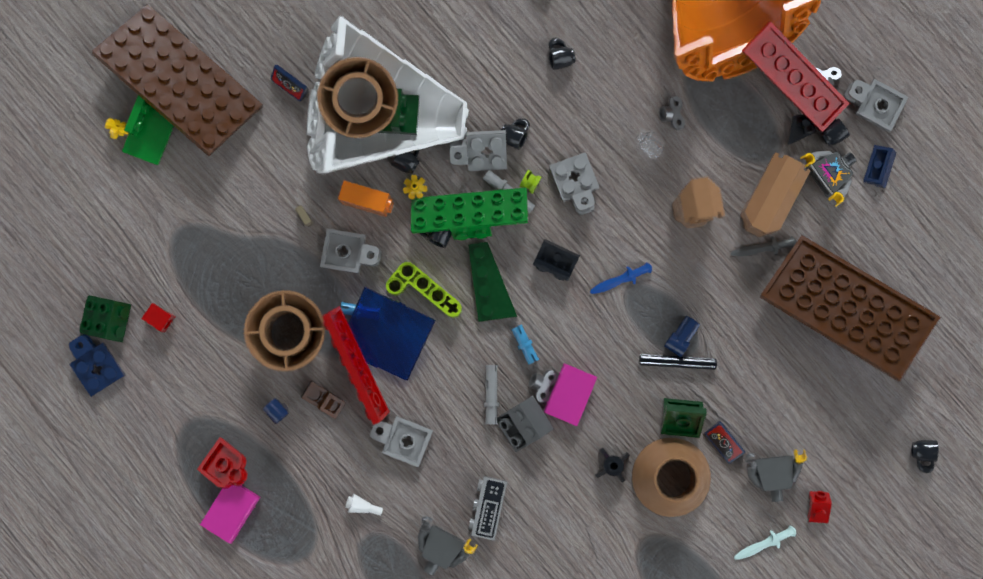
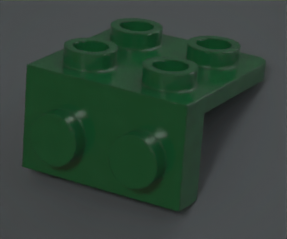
M89 295L85 303L79 332L98 338L123 342L132 304Z

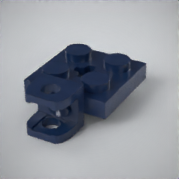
M85 334L69 342V349L76 358L69 365L91 397L125 376V373L104 342L96 347L93 340ZM79 342L83 344V348L79 346ZM93 365L102 367L100 375L93 373Z

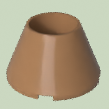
M352 57L335 63L326 71L318 87L317 102L323 119L334 131L351 138H364L376 134L389 124L397 108L398 94L393 78L383 66L367 58ZM352 78L366 79L373 84L376 90L374 105L362 114L349 113L338 102L337 96L340 87L344 82Z
M277 291L267 294L254 305L247 315L244 326L246 345L252 356L265 367L278 371L299 369L311 362L323 345L325 328L322 323V314L309 298L300 293ZM294 313L300 317L304 324V337L297 347L292 350L283 351L273 342L272 327L280 316Z
M663 438L650 443L639 453L632 469V482L638 499L646 508L658 515L677 517L692 512L704 501L710 488L711 473L707 459L695 445L679 438ZM679 459L690 470V484L686 491L678 496H664L657 485L658 471L664 463Z

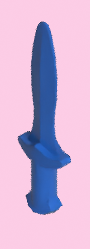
M648 262L634 270L627 266L625 273L601 282L592 288L590 293L605 292L624 282L632 281L635 284V277L651 273L652 266Z

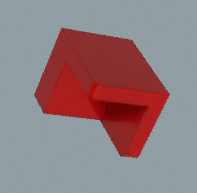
M152 303L141 319L158 331L165 333L176 316Z

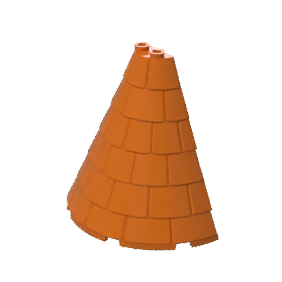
M672 0L676 63L687 77L697 81H714L718 76L729 79L757 68V66L741 50L768 22H772L793 43L810 24L808 18L811 13H817L821 0Z

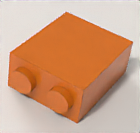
M343 181L338 197L341 204L387 217L388 213L391 214L394 202L389 193Z

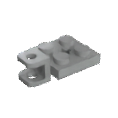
M873 79L870 85L863 81L855 80L849 84L844 94V98L848 102L858 106L855 112L857 116L887 132L892 130L908 99L906 95L876 79ZM883 101L886 109L879 110L877 103Z
M506 130L466 132L467 139L450 142L451 164L468 165L469 171L507 169ZM485 147H489V150H492L489 155L482 153Z
M586 152L549 165L562 202L572 199L575 210L579 215L594 211L595 201L592 192L599 190V185ZM572 173L579 175L578 181L574 182L573 179H569Z
M327 229L320 267L359 274L361 265L379 266L382 251L376 246L365 244L366 235ZM343 246H346L348 254H345L344 257H341V253L338 252V249H342ZM374 253V257L370 259V254Z
M396 416L393 425L385 421L374 424L370 436L374 440L385 444L382 451L383 454L419 467L433 430ZM378 427L383 428L384 432L382 434L376 432ZM410 436L413 444L405 447L402 438Z

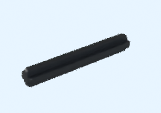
M640 354L639 364L643 366L715 370L717 368V360L714 358Z

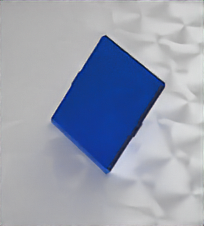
M364 287L348 324L367 364L408 381L436 320L406 306L402 302L390 299Z

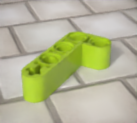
M410 262L402 263L386 283L387 291L393 296L402 294L411 285L450 318H456L462 312L459 301ZM410 266L413 268L412 275L404 276L402 273L403 269ZM420 279L428 281V286L425 289L418 288L417 284ZM394 281H398L401 285L400 289L396 292L390 289V285ZM436 291L443 293V299L439 302L434 301L432 298L433 293ZM447 297L450 298L448 300L449 304L452 306L457 304V313L452 312L450 314V309L446 305H444V308L441 307L446 302Z

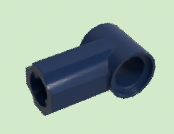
M686 315L677 330L671 334L664 347L681 357L690 345V340L700 324Z
M277 398L273 399L262 409L275 425L289 414L287 405L280 403Z

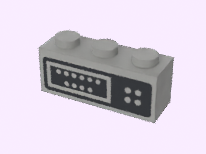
M484 476L483 480L479 479L477 491L480 492L479 500L475 499L472 510L476 511L475 519H470L468 529L472 531L471 536L495 541L507 485L506 480Z

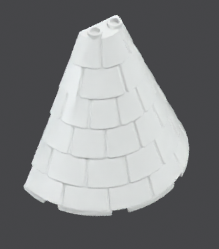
M339 16L331 27V31H334V33L330 37H326L315 71V78L318 79V82L315 83L314 89H311L307 135L312 136V138L309 140L307 150L313 170H317V173L326 174L341 168H348L413 150L417 151L438 144L442 145L462 140L466 137L467 127H465V123L469 113L467 102L446 89L429 75L424 74L406 59H401L363 30L360 31L344 19V17ZM362 57L379 63L389 72L396 88L402 89L403 94L420 96L417 135L377 132L369 137L351 138L337 133L325 122L318 107L317 93L323 75L335 63L347 58ZM363 78L349 79L342 84L338 91V102L349 113L362 114L367 112L376 100L375 87Z

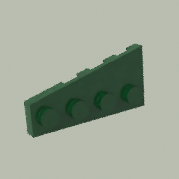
M488 242L468 244L478 321L483 322L517 317Z

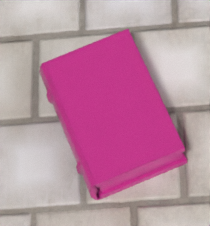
M563 363L543 412L578 426L597 377Z
M232 485L228 489H222L200 523V526L232 544L251 512L256 508V504L261 497L242 485Z

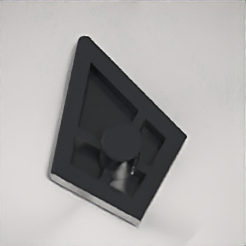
M804 115L793 116L788 145L816 133L815 126Z

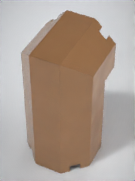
M775 152L772 155L754 192L740 214L745 230L757 237L772 234L781 229L810 173L809 169L804 170L805 165L787 155H784L783 158L778 157L780 153Z
M708 177L691 179L672 203L674 219L688 229L704 226L709 221H713V217L720 219L725 216L720 188Z

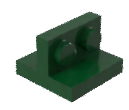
M397 89L398 102L395 114L389 124L378 133L417 135L420 96L403 94L402 89Z
M664 398L661 434L700 438L707 415V409L703 408V402Z

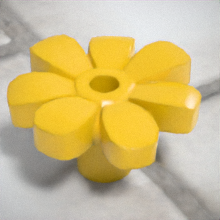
M112 118L107 119L104 127L110 130L109 133L112 139L128 134L124 131L127 122H121L118 119L113 120Z
M412 175L411 181L405 179L404 184L407 187L403 188L404 194L409 193V199H414L415 196L419 199L422 198V192H427L428 187L423 185L425 179L420 178L418 180L417 175Z

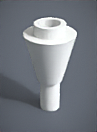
M355 494L352 497H348L345 508H348V513L370 512L381 516L383 508L371 505V503Z

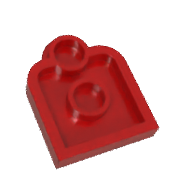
M219 437L197 468L201 474L222 489H228L232 485L241 486L247 479V471L245 470L246 457L221 437Z

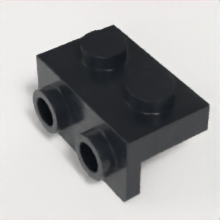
M544 239L533 265L541 272L553 274L558 280L568 281L580 255Z

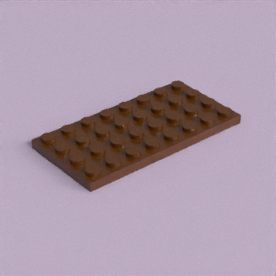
M149 4L92 50L94 57L207 156L216 151L263 106L258 99Z
M801 235L760 295V298L898 382H900L941 318L939 315Z

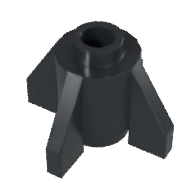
M601 448L600 452L605 458L602 464L603 469L596 473L595 476L597 478L605 474L618 476L623 483L625 481L621 474L624 469L623 462L630 455L626 452L621 457L609 456ZM613 462L617 463L615 470L610 468Z

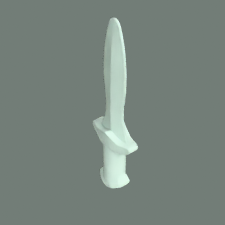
M789 525L786 530L778 534L770 530L771 535L768 538L741 550L734 556V559L739 560L750 557L770 546L776 545L777 548H780V541L790 536L795 537L796 529Z

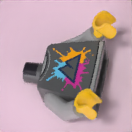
M816 151L800 157V160H806V169L810 170L809 174L825 196L829 197L828 200L834 199L836 201L835 207L841 204L852 182L851 176L853 171L850 169V166L857 162L855 156L850 152L842 157L838 152Z

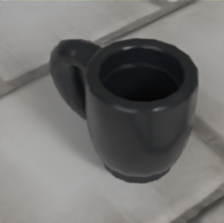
M552 38L549 41V62L552 70L566 68L575 63L573 48L567 47L565 42L559 38ZM554 45L562 46L558 48H553Z
M521 118L515 120L512 124H505L501 130H506V144L520 150L527 139L530 123L527 119ZM516 125H522L525 127V129L518 127Z
M839 118L835 119L820 133L828 146L836 145L850 136L847 128Z
M414 150L415 155L411 152L396 155L391 165L402 172L413 174L420 162L417 158L419 150Z
M450 230L430 232L429 235L426 232L419 233L421 236L426 237L429 242L441 248H446L452 235Z
M919 440L912 443V458L917 460V467L921 472L930 473L934 470V462H937L939 454L938 441ZM920 461L931 462V464L929 466L922 465Z

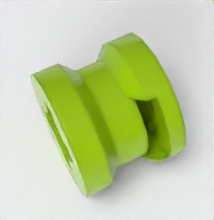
M528 170L519 187L527 188L533 194L542 177L539 175L535 176L532 174V171Z

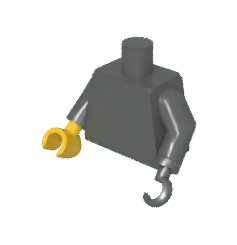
M795 449L793 451L794 459L790 455L748 459L749 457H755L754 453H749L744 458L745 462H747L748 478L761 491H770L772 502L783 501L782 489H791L792 485L796 483L803 462L807 459L805 450H803V454L798 455V451Z
M429 516L422 517V524L418 534V545L420 552L423 553L422 557L428 560L424 571L434 576L439 566L444 569L448 567L454 568L464 562L477 549L478 544L475 547L470 546L471 539H468L466 542L435 525L430 526L426 520L432 522L433 519Z

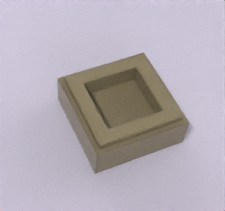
M302 205L295 208L305 226L309 227L314 224Z

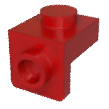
M810 491L808 522L829 523L832 507L829 493Z

